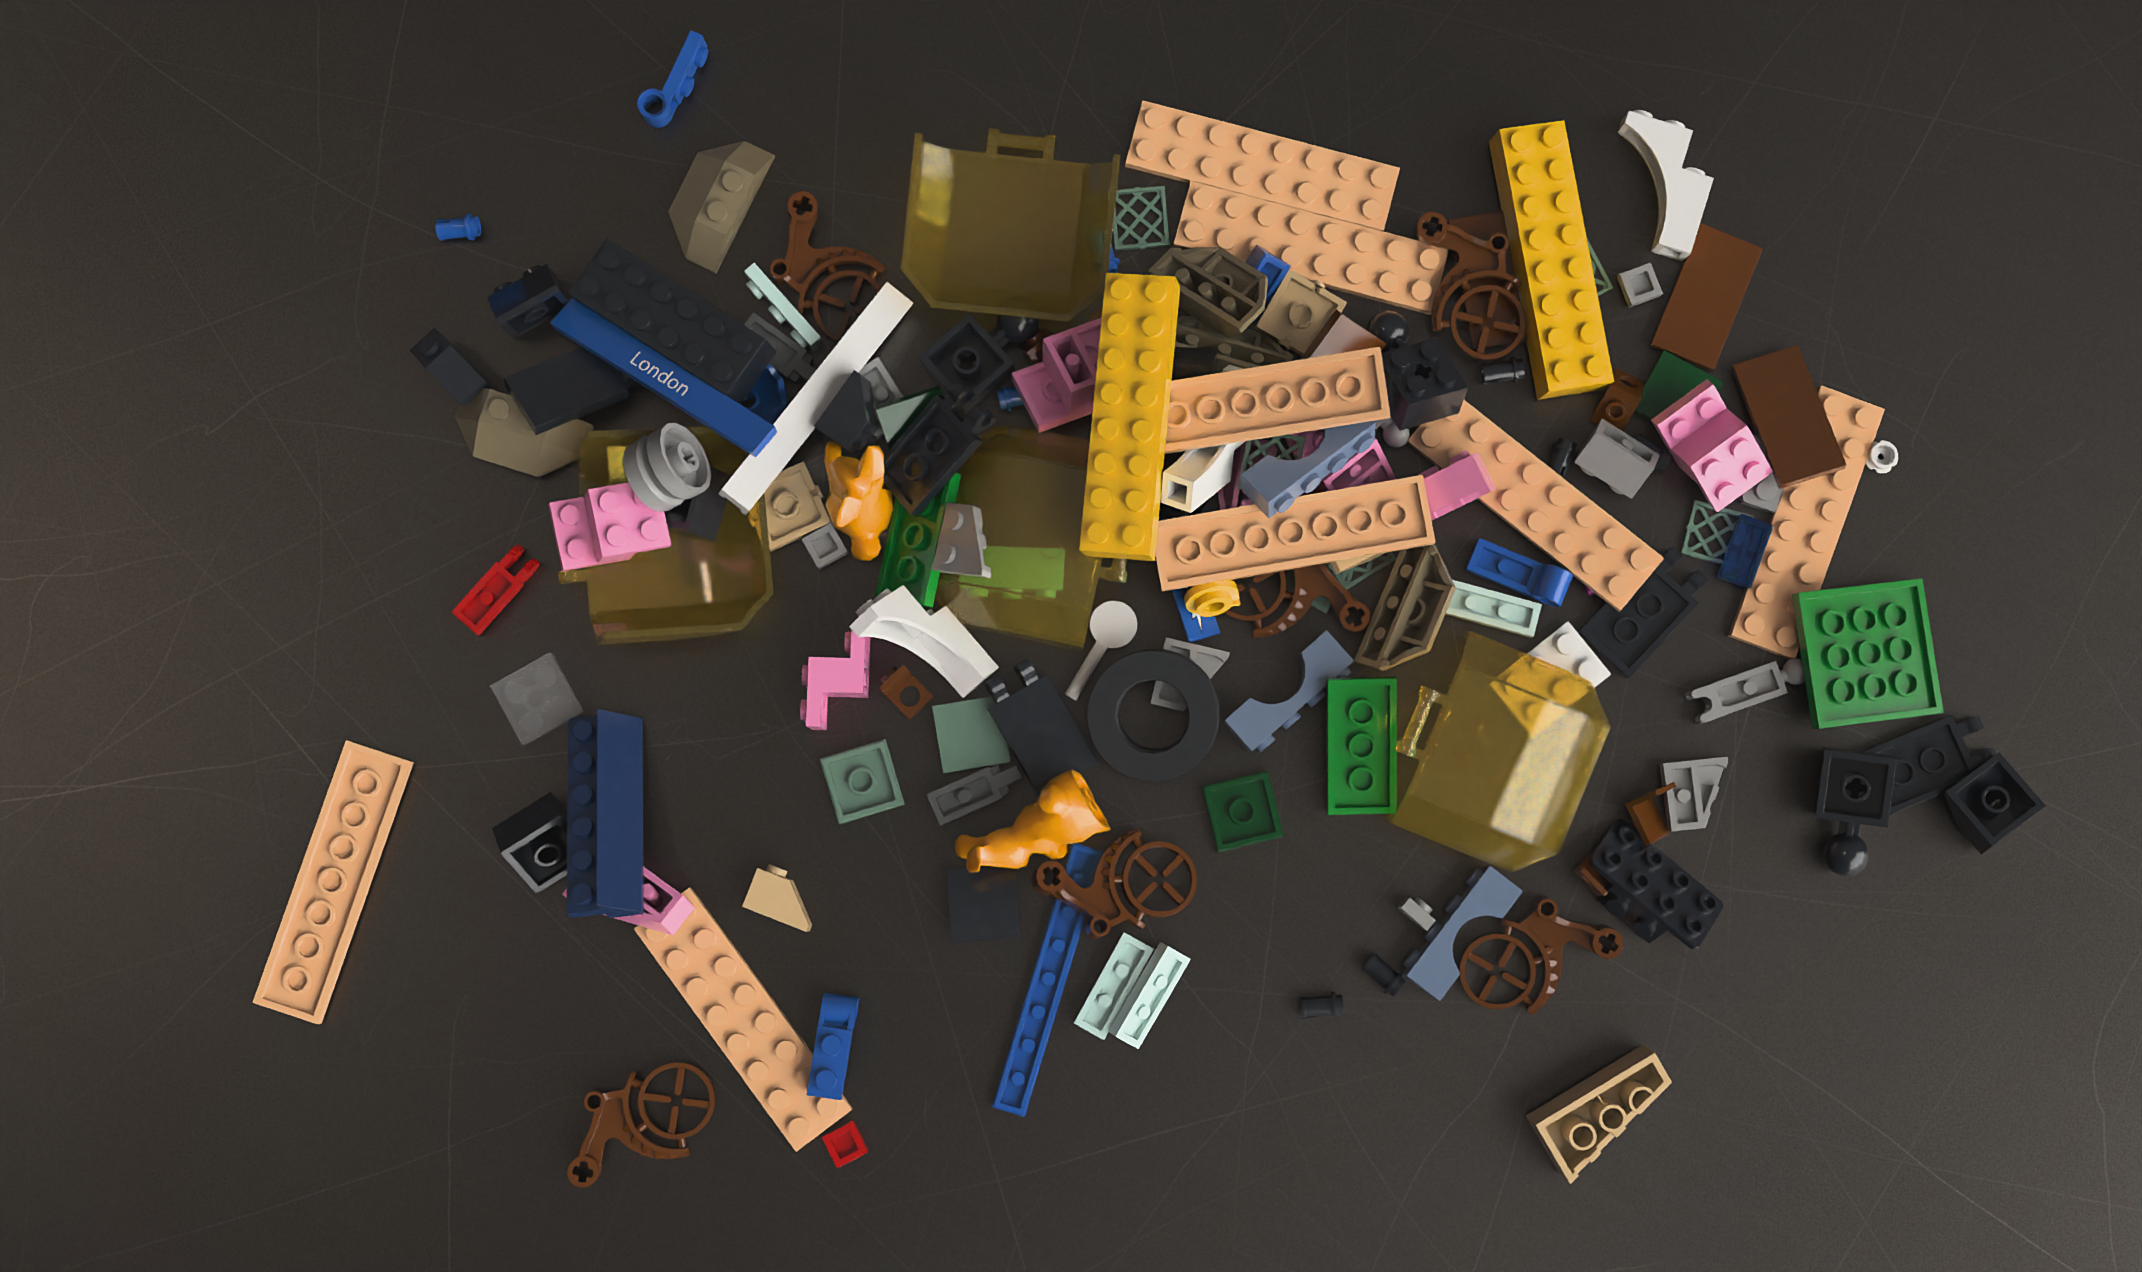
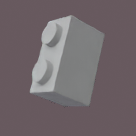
M1601 419L1580 448L1574 463L1579 465L1586 474L1596 476L1606 482L1614 492L1625 494L1632 499L1654 470L1660 455L1606 420Z

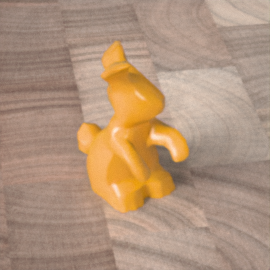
M835 441L828 442L824 452V463L829 481V495L825 503L826 509L834 528L851 538L853 557L860 561H871L880 553L882 547L879 536L888 528L894 511L892 492L884 483L883 451L880 446H868L859 461L856 458L841 456L842 446Z
M1070 769L1051 779L1042 788L1036 802L1032 805H1026L1021 810L1013 826L999 828L986 836L977 838L969 835H960L955 842V853L957 857L967 859L966 868L969 873L979 872L982 865L1020 869L1027 866L1029 858L1033 853L1043 854L1052 860L1063 858L1069 853L1068 844L1083 842L1095 833L1109 831L1110 827L1103 812L1096 804L1094 796L1083 776Z

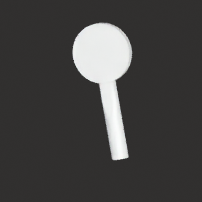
M1105 602L1099 605L1091 616L1090 630L1096 642L1065 692V695L1075 701L1078 699L1107 648L1123 647L1136 634V615L1123 602Z

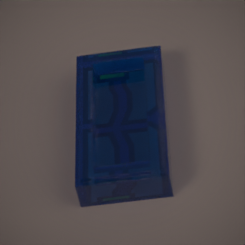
M1745 514L1738 515L1716 578L1745 589H1751L1774 525Z

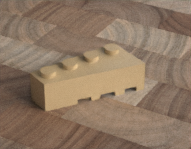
M1641 1045L1527 1114L1526 1118L1559 1174L1571 1184L1579 1176L1578 1173L1589 1162L1592 1163L1601 1154L1600 1151L1614 1137L1617 1138L1626 1129L1625 1126L1637 1114H1641L1672 1081L1655 1052Z

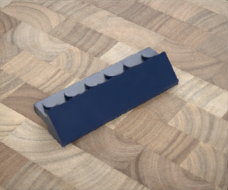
M597 709V715L568 718L567 915L570 918L606 914L609 918L644 914L643 720L640 717Z

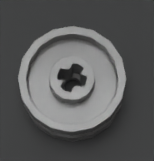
M677 423L663 425L654 430L649 436H643L630 443L624 451L623 465L630 487L646 506L655 511H669L680 505L685 499H691L703 493L710 486V464L703 447L686 427Z

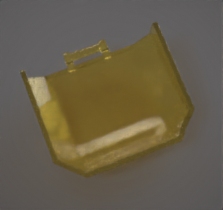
M989 128L987 152L981 153L947 149L926 143L923 134L915 133L901 263L902 272L932 308L1069 322L1104 294L1106 273L1109 271L1121 154H1114L1113 162L1094 164L1053 160L1056 135L1046 134L1045 137L1000 133V129ZM998 146L1039 150L1044 151L1043 159L1000 155L997 154Z
M707 426L686 427L703 447L710 466L728 475L733 476L749 456V453ZM658 428L586 431L579 441V497H584L588 489L628 483L623 465L625 449L630 443L643 436H649ZM764 493L746 515L727 499L715 542L692 539L669 532L670 547L638 552L630 560L586 567L585 570L574 569L558 572L559 583H587L589 616L597 645L687 639L742 631L762 605L774 594Z
M995 426L979 436L982 444L956 472L961 474L955 501V504L973 505L981 508L983 519L982 532L985 535L987 548L982 551L985 566L991 568V577L983 578L940 572L935 598L942 608L947 606L963 626L1083 651L1098 578L1126 583L1128 574L1125 571L1127 559L1113 558L1111 568L1101 567L1103 557L1085 556L1079 550L1090 440L1050 431L1038 433L1037 429Z
M1464 631L1462 638L1466 639L1465 646L1447 694L1444 695L1425 686H1420L1417 693L1420 698L1402 742L1398 740L1394 749L1419 760L1402 802L1394 815L1389 814L1387 821L1487 863L1516 872L1559 854L1611 726L1592 682L1472 631ZM1433 702L1442 706L1425 748L1421 750L1416 748L1415 745Z

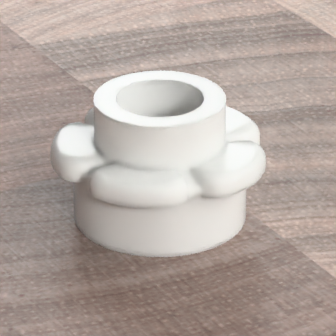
M1888 441L1873 442L1866 465L1871 470L1875 469L1877 473H1887L1891 470L1892 466L1897 464L1898 451ZM1879 454L1884 456L1883 460L1878 458Z

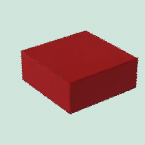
M854 1120L822 1136L836 1168L869 1152Z

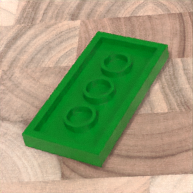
M955 473L918 517L910 515L897 498L895 499L874 599L887 588L893 592L904 585L921 606L933 608L940 572L932 570L946 503L955 504L961 474Z
M1395 676L1326 678V791L1328 815L1397 813V678Z

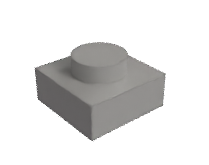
M1651 263L1623 272L1617 276L1629 308L1660 297L1663 294Z
M832 523L802 538L819 570L848 554Z
M1405 897L1396 907L1421 930L1427 931L1436 921L1429 915L1433 911L1432 908L1419 897H1416L1414 901L1409 897Z

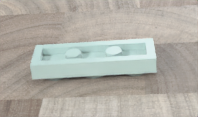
M755 263L744 271L749 279L745 285L758 300L762 296L766 298L771 304L768 311L780 324L786 321L791 326L793 331L790 335L797 344L803 348L808 345L813 352L824 345L820 335Z
M1452 580L1456 590L1445 615L1529 638L1534 637L1542 604Z
M1123 932L1076 1017L1074 1024L1104 1040L1154 948Z
M1160 941L1108 1032L1139 1049L1191 959Z

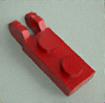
M519 544L512 547L500 562L496 561L451 612L478 636L522 589L523 583L540 566V562L532 558L525 563L515 576L507 570L524 553V548Z

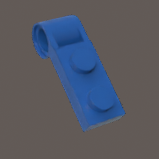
M690 30L662 91L652 88L643 91L639 95L637 106L649 126L654 128L666 126L671 121L677 106L681 104L683 97L690 95L694 86L695 79L693 76L697 67L701 68L708 57L709 50L703 35ZM653 103L663 104L662 109L658 113H647L649 106Z
M1481 538L1477 539L1465 571L1554 607H1561L1573 578V574L1567 570L1550 564L1543 565Z
M824 992L809 1076L808 1096L842 1100L859 997Z

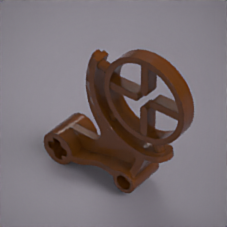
M799 191L791 195L788 200V249L785 260L780 258L771 263V279L775 284L786 285L799 295V313H803L804 308H813L814 319L820 331L827 338L838 343L846 331L850 320V312H844L836 335L829 331L820 319L818 312L819 301L840 309L845 308V302L822 292L829 284L838 279L856 278L849 298V302L855 304L863 281L871 285L877 293L881 290V286L875 279L878 274H883L886 267L871 255L854 248L835 246L814 249L810 247L808 239L818 217V204L812 194L806 191ZM807 204L808 211H805L803 216L798 215L797 208ZM858 264L872 270L868 275L855 270L837 272L835 266ZM777 269H784L786 271L783 275L775 273ZM827 270L830 276L819 285L814 299L806 300V293L812 282L822 272ZM857 306L854 312L860 316L865 308Z
M1430 211L1420 217L1415 228L1417 240L1426 246L1452 250L1459 257L1458 263L1446 274L1435 293L1432 305L1433 331L1450 328L1452 338L1457 347L1466 355L1478 360H1495L1507 355L1520 342L1526 323L1521 303L1510 292L1513 286L1520 287L1522 282L1518 278L1506 273L1505 251L1509 245L1507 236L1499 232L1493 234L1488 241L1481 240L1467 234L1456 226L1447 224L1446 218L1438 212ZM1429 222L1437 224L1435 229H1439L1440 232L1437 231L1433 236L1426 235L1427 230L1422 227H1427ZM1497 241L1501 243L1502 249H1495L1492 242ZM1479 278H1494L1505 281L1503 288L1495 285H1482L1471 288L1468 282ZM1461 286L1464 294L1455 304L1450 319L1442 320V312L1446 301ZM1492 292L1486 312L1488 319L1492 318L1499 294L1506 297L1514 305L1518 313L1519 326L1500 321L1492 323L1494 329L1517 334L1513 343L1498 353L1483 354L1489 334L1488 327H1484L1481 331L1476 352L1468 348L1457 333L1456 319L1477 325L1483 322L1482 317L1458 311L1461 304L1474 294Z
M1330 562L1293 569L1295 575L1294 593L1286 591V575L1284 570L1277 571L1281 578V589L1277 600L1268 610L1257 590L1250 588L1249 592L1260 614L1241 615L1231 609L1225 611V613L1233 618L1253 621L1255 627L1253 630L1254 638L1271 636L1288 629L1303 617L1313 600L1318 596H1325L1329 599L1341 624L1349 631L1357 632L1363 630L1370 621V612L1367 606L1358 601L1335 579L1327 567ZM1277 572L1257 575L1253 578V582L1258 583ZM1243 584L1237 586L1238 592L1245 589ZM1283 599L1292 601L1280 619L1269 626L1263 627L1261 619L1275 611ZM1355 606L1356 610L1362 608L1365 613L1360 617L1362 623L1356 626L1353 622L1348 624L1345 620V617L1349 615L1348 608Z
M1137 828L1119 837L1105 850L1097 863L1093 881L1089 888L1079 887L1066 873L1063 865L1055 861L1045 862L1036 868L1032 873L1031 883L1034 890L1039 894L1053 895L1059 902L1078 911L1088 920L1084 927L1086 936L1090 939H1098L1107 935L1111 927L1123 921L1137 929L1143 930L1145 924L1141 920L1144 915L1153 918H1164L1180 912L1190 903L1195 894L1197 873L1191 858L1185 851L1174 844L1162 841L1150 842L1144 845L1139 838L1142 834ZM1132 841L1136 850L1126 859L1121 875H1114L1115 866L1121 852ZM1162 848L1177 855L1160 873L1163 878L1167 877L1182 861L1187 868L1189 888L1185 898L1168 882H1164L1160 886L1178 905L1172 910L1159 912L1147 909L1141 905L1157 888L1156 882L1150 883L1136 898L1131 893L1128 874L1133 860L1149 877L1157 875V871L1140 854L1147 849ZM1043 871L1046 874L1050 871L1054 873L1055 877L1052 881L1055 886L1052 883L1049 885L1044 884L1045 874ZM1115 883H1121L1126 900L1136 910L1134 916L1121 903L1116 892ZM1094 922L1100 925V933L1095 931Z
M1539 896L1534 900L1533 908L1518 922L1507 918H1500L1499 923L1504 924L1502 933L1492 932L1483 934L1466 946L1459 960L1458 970L1461 973L1459 979L1468 996L1483 1007L1506 1009L1522 1001L1529 1013L1533 1015L1550 999L1558 985L1562 972V948L1565 943L1573 941L1602 958L1613 959L1622 952L1624 940L1621 934L1611 926L1588 925L1584 922L1573 921L1556 915L1558 912L1557 904L1547 896ZM1549 902L1548 911L1541 912L1542 904ZM1512 928H1517L1526 933L1534 941L1541 955L1533 957L1520 940L1511 936ZM1610 933L1609 939L1613 942L1610 948L1604 946L1603 950H1601L1602 944L1598 942L1599 938L1602 935L1607 938ZM1504 939L1509 941L1497 961L1500 967L1506 965L1516 945L1521 948L1528 961L1529 975L1527 983L1506 971L1500 973L1503 979L1522 989L1517 996L1505 1002L1485 1001L1497 980L1494 974L1489 975L1478 996L1470 990L1466 982L1465 965L1467 958L1489 971L1493 969V965L1490 962L1472 953L1476 946L1487 940ZM1543 963L1542 983L1537 995L1532 1000L1528 994L1535 982V965Z
M668 1062L654 1069L644 1081L636 1079L637 1072L632 1070L624 1088L609 1091L595 1088L589 1091L584 1097L583 1102L588 1111L594 1112L592 1123L580 1150L568 1166L567 1177L569 1181L576 1187L585 1188L597 1180L602 1170L605 1142L610 1138H616L636 1153L650 1158L676 1159L689 1156L690 1150L689 1146H686L685 1138L696 1134L708 1123L715 1106L714 1087L706 1073L699 1067L687 1062ZM678 1068L674 1090L675 1095L678 1096L682 1092L685 1069L696 1073L704 1081L709 1092V1100L687 1097L682 1099V1104L685 1106L708 1108L704 1119L696 1127L685 1132L675 1133L679 1113L678 1105L672 1107L668 1131L657 1127L650 1120L645 1110L644 1100L663 1103L671 1102L672 1097L670 1095L645 1092L651 1079L666 1069ZM632 1086L640 1089L638 1109L643 1121L637 1125L633 1120L630 1110L629 1098ZM591 1095L599 1096L601 1104H592L590 1100ZM649 1128L661 1137L677 1139V1147L657 1144L647 1138L642 1131ZM584 1161L588 1162V1168L593 1170V1173H589L587 1178L581 1177V1171L576 1170V1166L580 1167Z

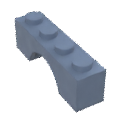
M1368 421L1322 429L1324 439L1321 445L1311 455L1302 459L1282 460L1271 455L1265 456L1241 474L1242 491L1268 518H1271L1277 512H1285L1291 507L1297 497L1304 492L1309 493L1320 484L1321 479L1331 472L1336 473L1341 470L1348 459L1357 452L1363 453L1369 449L1375 440V422Z
M1327 630L1298 655L1302 666V680L1297 692L1289 700L1278 704H1265L1249 698L1223 721V724L1249 753L1255 748L1261 753L1275 740L1272 736L1275 730L1281 725L1287 730L1301 717L1297 713L1306 703L1313 707L1326 695L1322 690L1326 686V678L1347 677L1352 672L1348 666L1354 660Z
M1484 866L1482 869L1476 867L1465 881L1468 888L1461 897L1456 894L1449 901L1444 909L1448 913L1440 924L1437 921L1433 923L1424 935L1427 942L1420 951L1414 949L1403 963L1406 967L1403 975L1435 1000L1440 1001L1461 974L1453 958V942L1462 925L1478 916L1487 915L1503 918L1523 892L1491 866Z

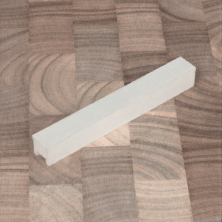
M885 283L773 424L777 430L776 435L756 458L749 454L719 492L721 497H726L741 509L744 515L751 510L815 429L814 425L854 370L858 373L909 310L913 302L891 284Z

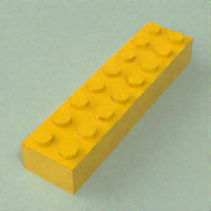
M1562 120L1499 129L1489 140L1501 210L1504 212L1515 276L1522 282L1520 287H1518L1520 303L1525 313L1526 343L1537 400L1601 391L1612 384L1614 378L1565 122Z
M1106 273L1079 550L1085 556L1155 561L1180 285L1175 276Z

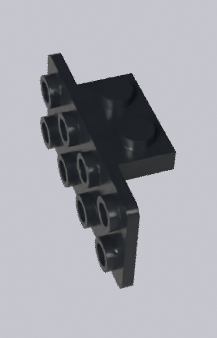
M1617 819L1613 822L1589 859L1590 866L1611 883L1605 888L1608 893L1605 896H1598L1596 900L1648 943H1651L1668 930L1688 948L1696 950L1704 942L1723 909V903L1719 898L1653 844L1645 846L1639 832L1623 819Z

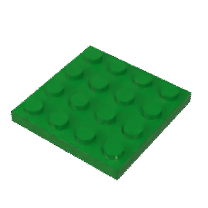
M1922 578L1792 594L1813 730L1944 713Z

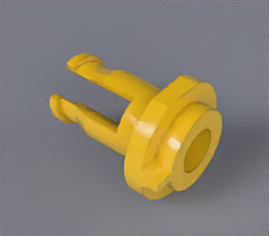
M1232 580L1192 586L1184 595L1186 609L1203 617L1222 614L1229 610L1230 607L1240 606L1241 604L1237 585Z

